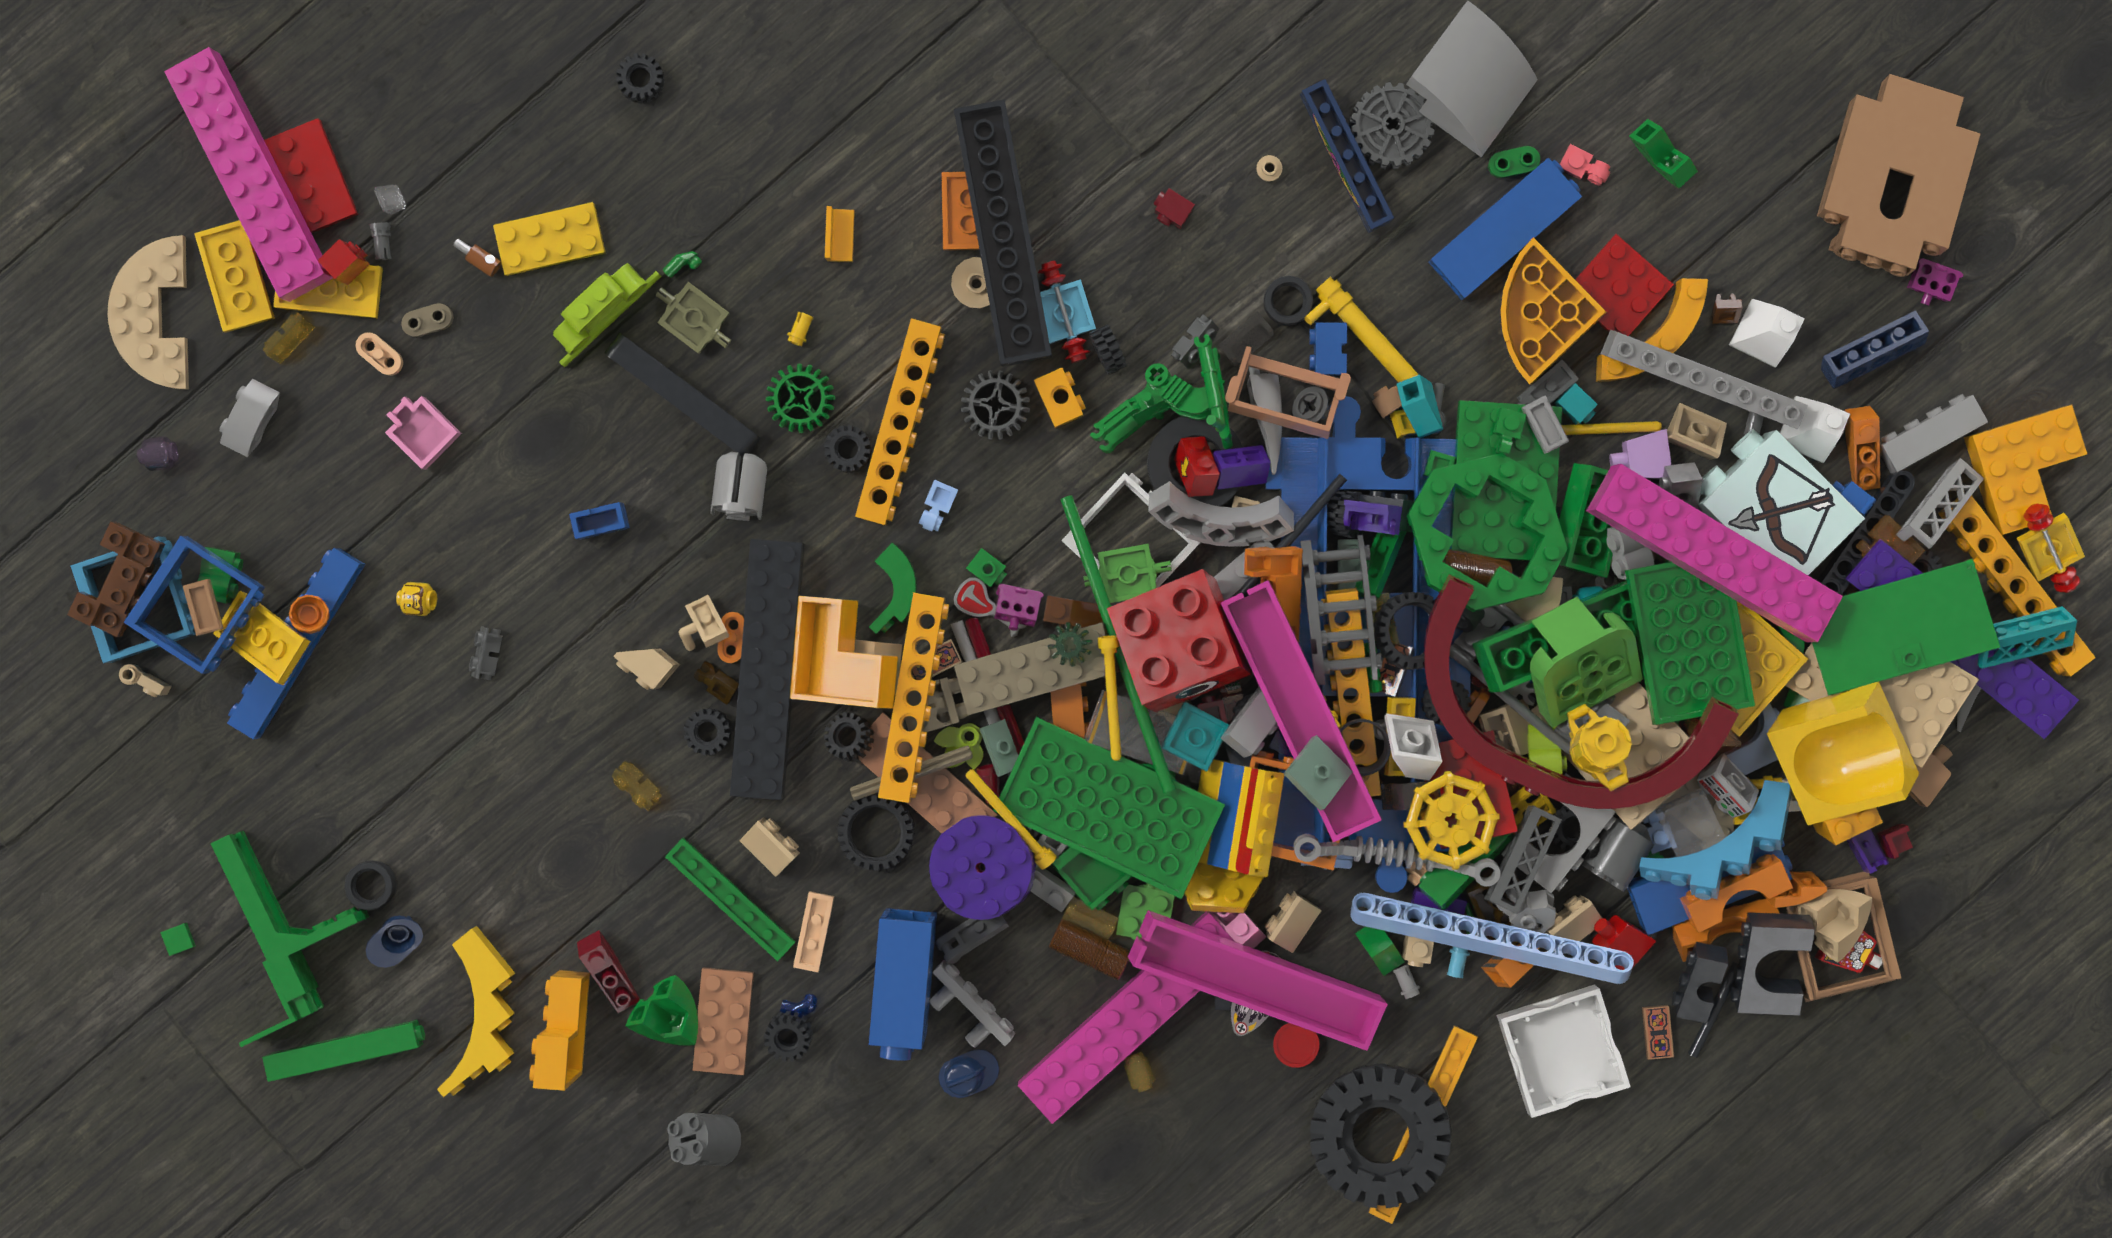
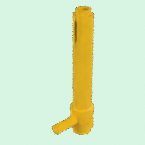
M1330 276L1316 289L1319 294L1318 297L1322 302L1305 316V321L1308 324L1312 325L1329 309L1334 315L1337 314L1347 323V326L1398 382L1419 375L1352 301L1353 297L1347 291L1344 292L1340 288L1341 284L1337 279L1334 281Z

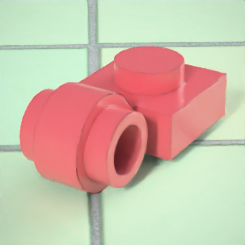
M1572 144L1569 145L1560 162L1564 172L1581 180L1584 173H1587L1589 175L1587 180L1598 186H1601L1602 182L1605 183L1610 174V166L1599 160H1596L1595 164H1590L1593 155Z

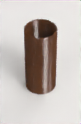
M1449 549L1442 561L1487 587L1496 568L1499 566L1512 573V566L1508 560Z
M1064 918L1060 921L1049 945V949H1054V951L1056 950V952L1068 956L1070 959H1075V961L1077 960V962L1084 965L1087 964L1090 968L1098 969V972L1105 973V975L1117 980L1120 979L1129 961V949L1127 950L1105 938L1103 939V937L1100 938L1099 935L1089 932L1085 928H1080L1078 925H1073V923L1064 920Z

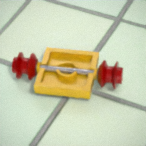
M2033 504L2028 507L2023 515L2024 519L2028 521L2027 526L2030 531L2017 537L2019 545L2034 578L2038 582L2050 576L2051 581L2055 583L2054 588L2056 591L2071 592L2079 585L2080 578L2076 575V569L2069 565L2084 558L2085 555L2070 520L2064 513L2053 518L2049 514L2050 509L2047 505Z

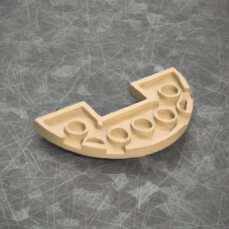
M181 235L163 238L144 246L123 265L116 276L110 292L108 324L117 350L128 365L138 374L165 387L189 390L188 339L162 338L161 288H187L186 237Z

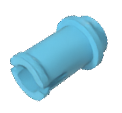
M1453 946V949L1449 951L1452 954L1447 975L1463 978L1466 958L1470 956V953L1467 949Z

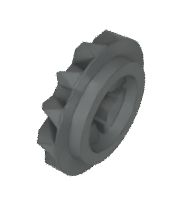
M1316 386L1308 387L1301 391L1293 403V416L1318 423L1320 419H1325L1324 414L1330 409L1328 406L1330 398L1327 396L1326 391ZM1308 402L1314 404L1316 407L1315 411L1309 408Z

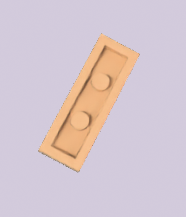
M809 891L793 965L794 968L819 972L835 896Z

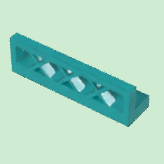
M2061 606L1994 623L2000 648L1989 658V651L1979 653L1977 665L1983 669L2073 646L2077 620ZM2062 632H2065V638L2055 641ZM2045 637L2038 645L2032 646L2039 638ZM2022 643L2015 651L2009 652L2015 644Z

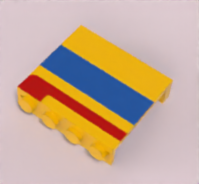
M1213 759L1207 772L1201 769L1198 791L1224 803L1225 806L1199 862L1247 875L1268 877L1284 773L1237 765L1219 759Z

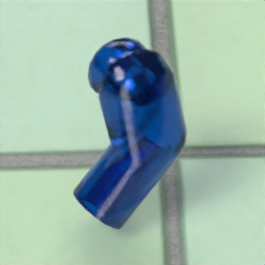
M806 994L804 1000L799 1003L783 1000L780 1012L786 1013V1011H791L792 1016L795 1012H798V1017L802 1018L803 1015L806 1016L815 1011L818 1001L817 997L813 994Z

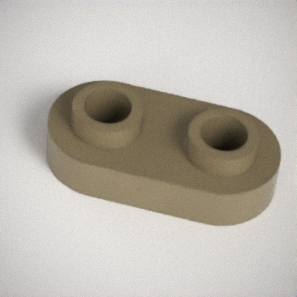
M437 303L406 313L401 324L406 334L412 337H421L447 329L452 324L454 316L448 306ZM442 312V319L436 321L435 314ZM413 319H417L418 326L416 328H412L410 326V323Z

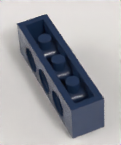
M1914 311L1823 356L1821 371L1832 388L1836 389L1925 345L1929 330L1918 313Z

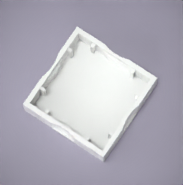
M1596 985L1497 1015L1526 1111L1531 1118L1568 1107L1579 1100L1597 1098L1630 1087L1620 1052L1612 1038L1611 1023L1600 988Z

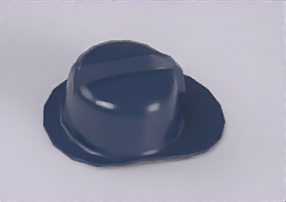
M399 915L387 919L382 928L367 942L366 955L368 960L377 967L387 968L395 966L422 942V928L410 916Z
M980 1049L969 1051L944 1063L939 1073L940 1085L944 1092L952 1097L962 1098L973 1095L993 1085L998 1078V1062L994 1055L988 1051Z

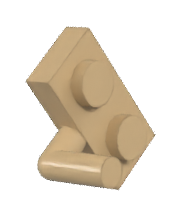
M709 595L685 606L693 623L679 630V635L686 650L692 651L695 648L691 635L696 632L699 633L706 648L730 637Z

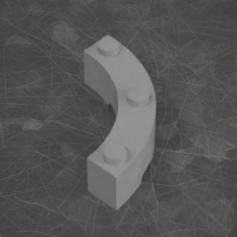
M1170 481L1149 493L1148 512L1167 528L1171 530L1174 528L1186 534L1185 537L1201 543L1229 547L1249 546V542L1261 540L1269 542L1294 531V512L1280 496L1253 506L1230 508L1206 504L1188 497Z

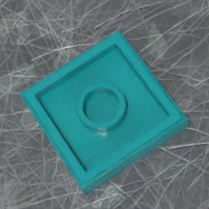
M1183 702L1161 748L1207 772L1223 742L1221 736L1230 725L1187 702Z

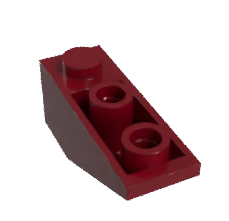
M600 930L577 942L580 960L617 1013L639 1002L640 998Z

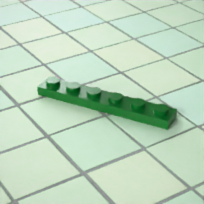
M684 837L665 856L775 960L779 961L796 942Z

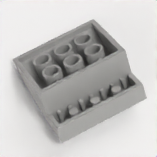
M1467 1L1406 85L1427 99L1419 110L1421 114L1482 157L1538 79L1528 61L1512 40L1486 14Z

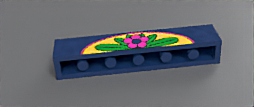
M1324 79L1302 90L1300 97L1367 232L1370 233L1392 222L1394 219L1392 212L1326 80Z

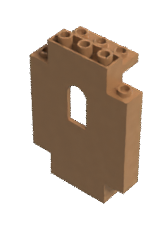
M1889 74L1881 83L1877 101L1856 95L1849 102L1817 216L1824 218V221L1827 223L1841 224L1839 234L1831 240L1828 250L1834 251L1833 253L1845 260H1858L1870 268H1884L1885 271L1895 276L1904 277L1916 269L1921 249L1925 254L1937 256L1949 248L1980 138V133L1956 126L1964 97ZM1890 169L1913 176L1904 212L1900 218L1895 220L1886 218L1880 211V202Z

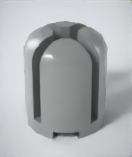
M730 452L722 455L716 465L710 513L715 515L716 510L725 513L727 519L749 521L750 516H757L761 520L767 475L766 463L753 454L745 453L740 479L742 458L739 456V452Z

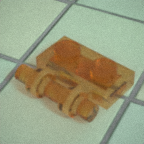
M1885 515L1868 533L1875 540L1872 545L1869 546L1864 540H1861L1856 545L1862 552L1861 556L1864 558L1878 540L1881 539L1911 564L1925 551L1912 537L1906 541L1901 540L1896 534L1902 527L1889 515Z

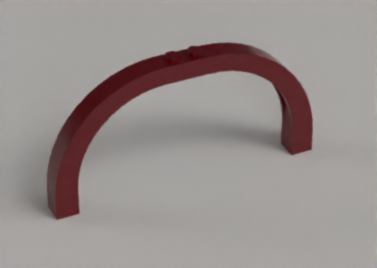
M1449 574L1430 614L1424 644V664L1427 686L1440 720L1457 744L1471 757L1485 767L1502 775L1501 778L1504 781L1513 785L1517 782L1526 786L1525 790L1536 796H1539L1541 793L1562 803L1593 809H1618L1651 802L1680 788L1707 766L1719 751L1739 715L1735 707L1711 697L1697 726L1682 747L1660 765L1647 772L1628 778V783L1610 791L1600 781H1587L1565 776L1500 746L1485 736L1463 711L1451 683L1449 655L1454 631L1474 591L1473 585Z

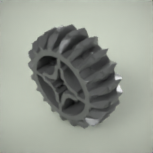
M999 370L998 378H994L993 372L988 371L989 379L985 380L981 373L978 375L981 383L977 384L973 379L970 381L971 385L975 387L973 391L969 388L964 389V392L969 394L970 398L962 397L961 402L968 403L969 407L961 408V412H970V415L965 417L964 421L967 423L974 420L970 429L974 431L978 426L981 427L978 433L980 437L984 435L986 430L989 431L988 439L992 440L994 432H998V438L1002 440V431L1006 430L1008 436L1011 437L1013 436L1010 429L1012 426L1018 431L1021 430L1020 425L1016 422L1018 419L1024 423L1027 421V418L1022 416L1021 412L1029 413L1030 408L1022 407V404L1029 403L1030 398H1021V395L1025 394L1027 389L1017 390L1021 381L1018 379L1013 384L1010 383L1013 378L1012 374L1009 373L1006 380L1002 379L1003 371ZM995 384L993 394L989 398H976L983 388ZM1002 386L1009 388L1014 393L1017 404H1011L1002 399ZM998 392L999 403L1007 407H1002L1001 410L998 408L999 411L995 412V417L993 418L992 407L988 406L990 401L993 402L992 399H996ZM974 406H979L989 411V425L979 420ZM1015 412L1009 422L996 426L1001 413Z

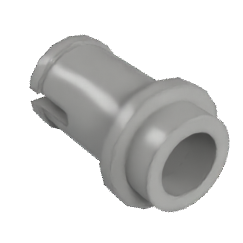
M1409 965L1393 970L1402 989L1401 995H1404L1405 999L1420 994L1418 990L1420 986L1416 985Z

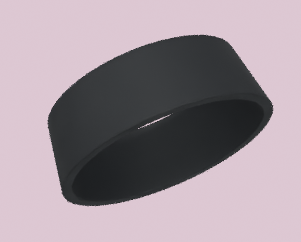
M1355 719L1344 724L1340 732L1351 724L1367 722L1375 725L1382 733L1384 739V750L1380 758L1372 765L1357 767L1361 776H1367L1379 771L1388 761L1391 752L1389 738L1386 731L1379 724L1367 719Z

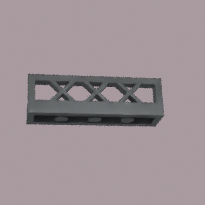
M1528 805L1517 828L1518 832L1515 833L1499 866L1500 878L1494 885L1490 886L1484 898L1485 900L1513 913H1518L1562 819L1535 806ZM1540 816L1553 821L1549 832L1541 835L1536 826ZM1534 831L1535 837L1530 838ZM1546 837L1544 843H1542L1541 838ZM1537 840L1540 851L1537 856L1528 858L1525 848L1529 842ZM1523 854L1524 860L1519 862ZM1535 860L1533 866L1531 867L1530 862ZM1526 863L1529 874L1526 879L1517 882L1514 871L1517 866ZM1512 878L1513 884L1508 885ZM1524 884L1520 891L1519 885ZM1515 887L1518 895L1514 906L1501 900L1505 890Z

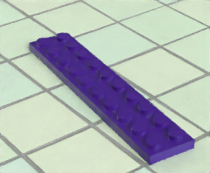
M1879 539L1845 579L1860 591L1923 573L1883 540ZM2013 647L2009 652L2015 651L2016 648ZM1999 648L1989 651L1988 658L1992 657ZM1979 654L1951 661L1954 665L1978 678L1979 680L1976 685L2043 739L2048 736L2079 701V699L2027 657L1983 669L1977 665Z

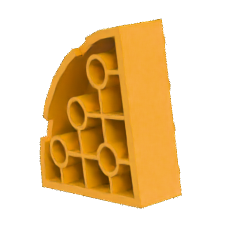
M1534 237L1519 253L1503 289L1501 304L1503 336L1516 368L1530 385L1607 313Z

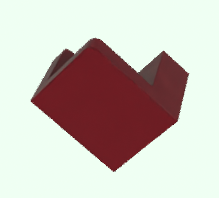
M1900 823L1877 833L1886 857L1896 859L1899 857V853L1913 848L1907 832L1910 831L1908 825Z

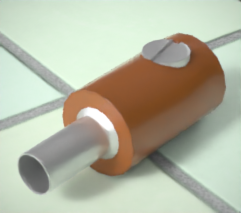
M457 239L453 245L466 254V261L490 277L497 273L502 264L500 260L476 244L470 247L460 239Z

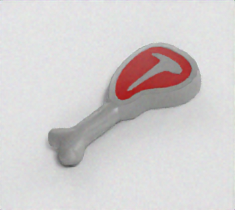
M976 577L966 579L955 593L954 605L958 610L970 616L994 617L996 603L989 598L985 583ZM999 620L1009 628L1010 622ZM1019 624L1017 631L1010 630L1011 637L1017 636L1019 630L1027 625Z

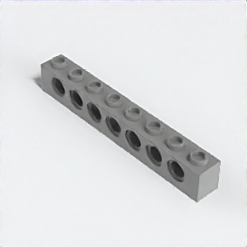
M1610 330L1601 351L1602 355L1796 429L1799 428L1808 406L1613 330Z

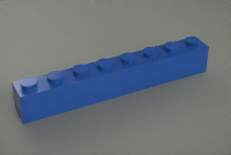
M333 548L332 551L328 550L321 560L323 566L319 572H315L309 579L308 585L310 587L306 594L299 596H318L326 603L329 608L327 625L321 631L313 634L298 631L311 642L284 685L276 683L256 667L255 672L257 675L252 682L249 681L242 690L243 698L239 704H234L228 714L230 719L227 724L252 739H259L263 735L366 565L340 548ZM288 616L284 622L295 629Z

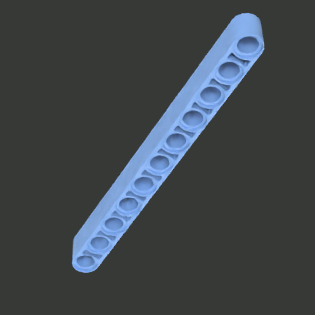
M1369 893L1357 894L1352 901L1351 918L1356 924L1615 984L1625 983L1629 979L1634 965L1632 957L1624 951ZM1359 907H1365V908H1367L1368 910H1367V911H1361V910H1359L1358 908H1359ZM1383 913H1391L1394 916L1387 917ZM1414 918L1417 919L1419 922L1413 923L1410 922L1408 919ZM1440 924L1443 925L1445 928L1439 929L1436 928L1434 925ZM1466 930L1470 934H1462L1460 931ZM1486 936H1492L1496 940H1489ZM1511 942H1518L1522 946H1515ZM1537 948H1544L1547 952H1541ZM1563 954H1570L1573 958H1567ZM1594 959L1598 961L1599 964H1593L1589 960ZM1620 965L1624 967L1625 970H1619L1615 966Z

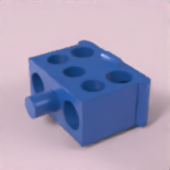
M1836 480L1832 485L1862 516L1876 502L1874 497L1870 496L1853 481L1843 486Z

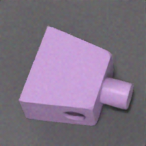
M1667 429L1622 442L1623 452L1610 454L1609 456L1610 466L1623 464L1646 479H1660V477H1663L1664 466L1671 465Z

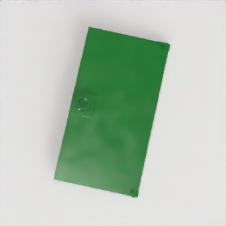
M1973 559L1843 596L1819 641L1812 642L1828 696L2000 648Z

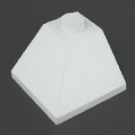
M1751 299L1729 346L1776 368L1794 342L1804 318L1782 307Z
M1795 396L1794 400L1808 405L1798 429L1783 424L1780 434L1800 454L1824 463L1840 439L1850 413L1825 403Z
M1386 713L1384 717L1392 758L1405 777L1430 780L1442 763L1434 721Z

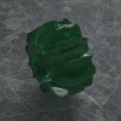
M1066 622L1065 631L1061 626L1056 627L1059 636L1055 634H1050L1049 636L1050 639L1056 641V644L1048 645V649H1057V652L1052 655L1053 659L1062 655L1061 665H1065L1068 658L1071 667L1076 666V658L1079 662L1084 663L1086 660L1082 653L1087 655L1092 653L1090 649L1085 648V645L1093 644V640L1084 639L1090 632L1084 630L1079 633L1081 629V624L1079 623L1074 626L1072 631L1071 623ZM1072 637L1076 648L1068 651V645L1065 644V641L1071 640Z

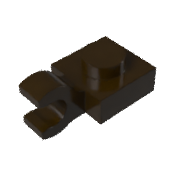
M704 661L701 668L697 669L694 674L696 680L708 686L707 692L726 705L732 700L739 687V683L719 670L715 673L713 665L707 661Z

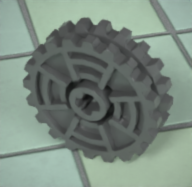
M1391 82L1385 83L1382 89L1378 85L1373 87L1371 94L1368 92L1363 94L1360 99L1361 102L1358 101L1353 109L1355 113L1350 117L1349 123L1353 124L1350 130L1363 156L1369 158L1368 163L1374 165L1376 162L1379 163L1381 169H1385L1388 165H1391L1393 170L1398 169L1402 163L1405 167L1409 166L1413 162V158L1418 160L1423 154L1422 150L1426 151L1431 143L1428 139H1431L1434 135L1435 130L1431 128L1434 122L1419 112L1424 105L1423 101L1425 98L1421 95L1417 96L1411 88L1405 89L1403 83H1398L1396 87H1392ZM1395 122L1397 124L1395 129H1387L1389 123Z

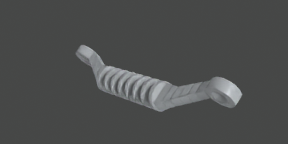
M1311 834L1300 835L1294 842V852L1297 858L1304 862H1311L1319 856L1350 855L1353 856L1355 862H1359L1361 856L1364 855L1366 863H1369L1372 856H1374L1377 865L1380 864L1384 857L1386 866H1390L1392 860L1395 859L1396 867H1400L1402 861L1405 860L1407 869H1410L1412 863L1415 862L1417 870H1421L1423 863H1425L1426 870L1432 872L1433 868H1447L1453 871L1449 866L1419 858V852L1414 850L1413 843H1409L1407 850H1404V843L1402 841L1398 843L1396 849L1394 848L1393 840H1389L1387 846L1384 847L1383 839L1380 838L1376 846L1373 844L1372 837H1369L1366 844H1363L1362 836H1357L1356 840L1340 841V843H1320ZM1309 842L1314 845V849L1310 853H1303L1300 851L1301 845ZM1489 858L1481 859L1475 864L1467 862L1460 866L1459 870H1454L1455 872H1461V874L1474 877L1483 886H1492L1500 878V869L1497 863ZM1485 867L1494 869L1493 874L1488 878L1480 876L1481 870Z

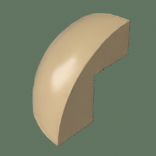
M1552 577L1542 595L1520 599L1504 605L1514 611L1524 621L1543 615L1560 605L1563 578Z
M1829 889L1826 893L1813 900L1798 904L1797 908L1799 914L1811 916L1815 927L1814 934L1817 937L1814 943L1822 952L1838 963L1852 949L1862 934L1870 914L1872 897L1850 890Z

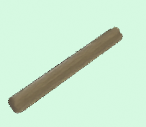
M964 746L922 761L921 772H916L915 779L972 759L973 754L970 747ZM903 768L895 771V779L901 783L905 782L908 778L907 770ZM881 777L851 787L852 798L858 800L878 793Z

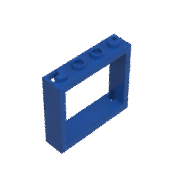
M180 536L124 623L200 673L213 672L221 663L222 659L219 657L224 649L228 650L233 645L236 639L234 634L238 628L242 629L250 618L248 613L253 606L257 607L264 597L262 592L265 587L188 536ZM191 550L251 589L205 660H202L144 622Z

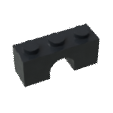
M1696 942L1693 951H1689L1687 954L1686 971H1681L1680 987L1678 991L1673 993L1672 1006H1675L1676 1017L1707 1023L1714 1005L1712 987L1701 984L1706 982L1722 983L1728 966L1727 949L1725 947Z

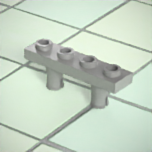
M943 960L933 971V974L944 986L929 1000L930 1004L940 1011L954 997H957L980 1021L966 1035L965 1039L975 1048L991 1033L1006 1046L1015 1035L1013 1025L1006 1018L1001 1019L995 1012L996 1009L993 1004L986 999L983 1000L977 994L978 990L969 981L965 982L959 976L960 972L953 964H947Z

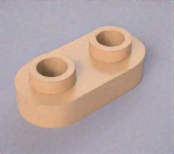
M364 333L358 337L356 341L357 352L378 371L385 375H395L401 371L403 367L402 356L378 335ZM369 342H374L375 348L372 351L367 349ZM390 358L394 359L392 367L387 366V360Z

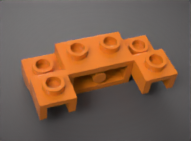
M1295 546L1245 549L1244 575L1261 577V583L1270 581L1299 643L1303 549Z

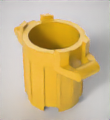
M1586 704L1567 713L1570 728L1569 735L1571 738L1569 752L1576 766L1580 770L1591 774L1594 779H1598L1610 791L1628 783L1627 768L1624 760L1628 758L1632 745L1629 730L1618 719L1607 716L1599 718ZM1588 714L1590 718L1588 722L1578 728L1575 720ZM1614 768L1616 771H1620V775L1609 781L1604 773Z

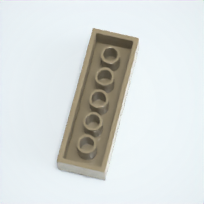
M1104 623L954 665L967 714L979 713L1104 677V654L1098 648L1097 639L1101 636H1108ZM1115 657V671L1118 673L1120 670Z

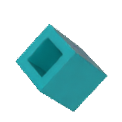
M1576 383L1571 385L1554 403L1555 406L1562 407V412L1574 424H1579L1582 421L1586 424L1595 415L1596 412L1593 409L1598 405Z

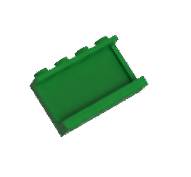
M1071 847L1065 849L1051 864L1089 910L1096 908L1099 911L1110 901L1107 897L1114 891L1118 894L1129 885L1127 880L1132 877Z

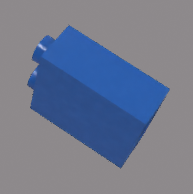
M886 908L879 918L869 1045L881 1046V1058L911 1060V1054L914 1052V1049H922L928 1027L937 912Z

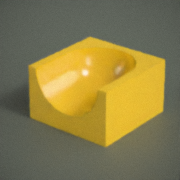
M1879 681L1782 709L1767 732V736L1807 825L1906 800L1919 776L1918 769Z

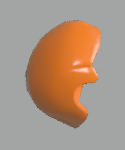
M304 595L298 597L292 603L289 618L295 629L303 633L313 634L321 631L327 625L329 608L320 597Z

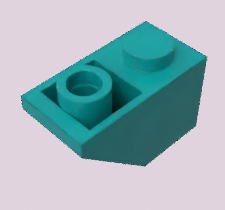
M1421 375L1397 383L1402 407L1417 436L1422 438L1443 430L1432 383Z

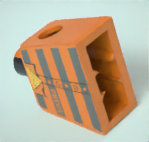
M1511 942L1515 946H1522L1518 942ZM1494 956L1481 968L1497 987L1511 988L1534 965Z

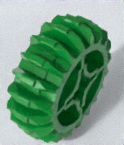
M801 363L797 364V372H794L791 365L787 366L788 375L779 370L778 373L782 379L780 381L775 377L771 379L773 383L777 384L776 388L767 387V391L774 393V396L766 397L767 402H774V405L769 406L767 409L769 412L777 410L772 419L776 421L782 417L783 419L779 424L782 428L789 422L790 432L795 430L796 425H798L799 433H804V425H807L809 431L812 432L814 431L813 422L822 427L823 423L819 418L821 416L827 420L830 418L824 411L825 409L834 410V406L827 404V402L836 399L834 395H827V392L834 390L833 385L824 386L829 381V378L825 376L819 379L822 373L820 369L811 374L813 370L812 365H808L806 371L803 372V365ZM808 378L815 383L800 389L792 380ZM786 385L791 397L785 403L786 405L781 407L780 396ZM793 388L802 395L804 392L807 393L804 400L808 409L805 405H801L800 402L798 405L795 404L797 396ZM820 389L821 403L815 412L811 405V398ZM797 408H802L809 417L793 419L786 414Z

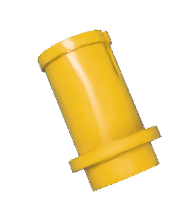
M798 312L791 333H787V336H789L787 341L798 346H802L803 342L806 343L807 339L805 337L813 317Z

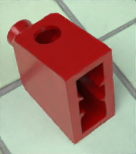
M1617 915L1613 916L1609 921L1601 918L1594 925V929L1598 934L1593 938V945L1628 953L1633 959V967L1656 942L1643 930ZM1620 965L1615 966L1619 970H1625V968Z

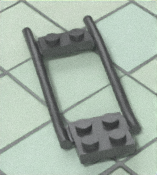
M1504 604L1485 608V617L1471 632L1463 631L1450 647L1449 656L1486 686L1487 683L1481 668L1473 662L1477 657L1472 643L1499 633L1507 621H1510L1514 626L1526 622ZM1509 691L1494 692L1546 738L1567 754H1570L1571 738L1568 720L1557 725L1556 729L1553 730ZM1615 695L1590 708L1599 718L1607 716L1618 719L1625 727L1630 722L1629 719L1610 706L1616 699ZM1586 714L1583 717L1575 720V723L1577 727L1580 728L1581 726L1586 724L1588 722V719L1590 718L1588 714Z

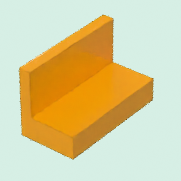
M827 206L825 259L827 261L853 262L854 210L833 209L832 206Z

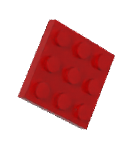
M1617 234L1608 241L1575 279L1607 312L1597 323L1608 332L1613 330L1627 336L1633 332L1674 285Z

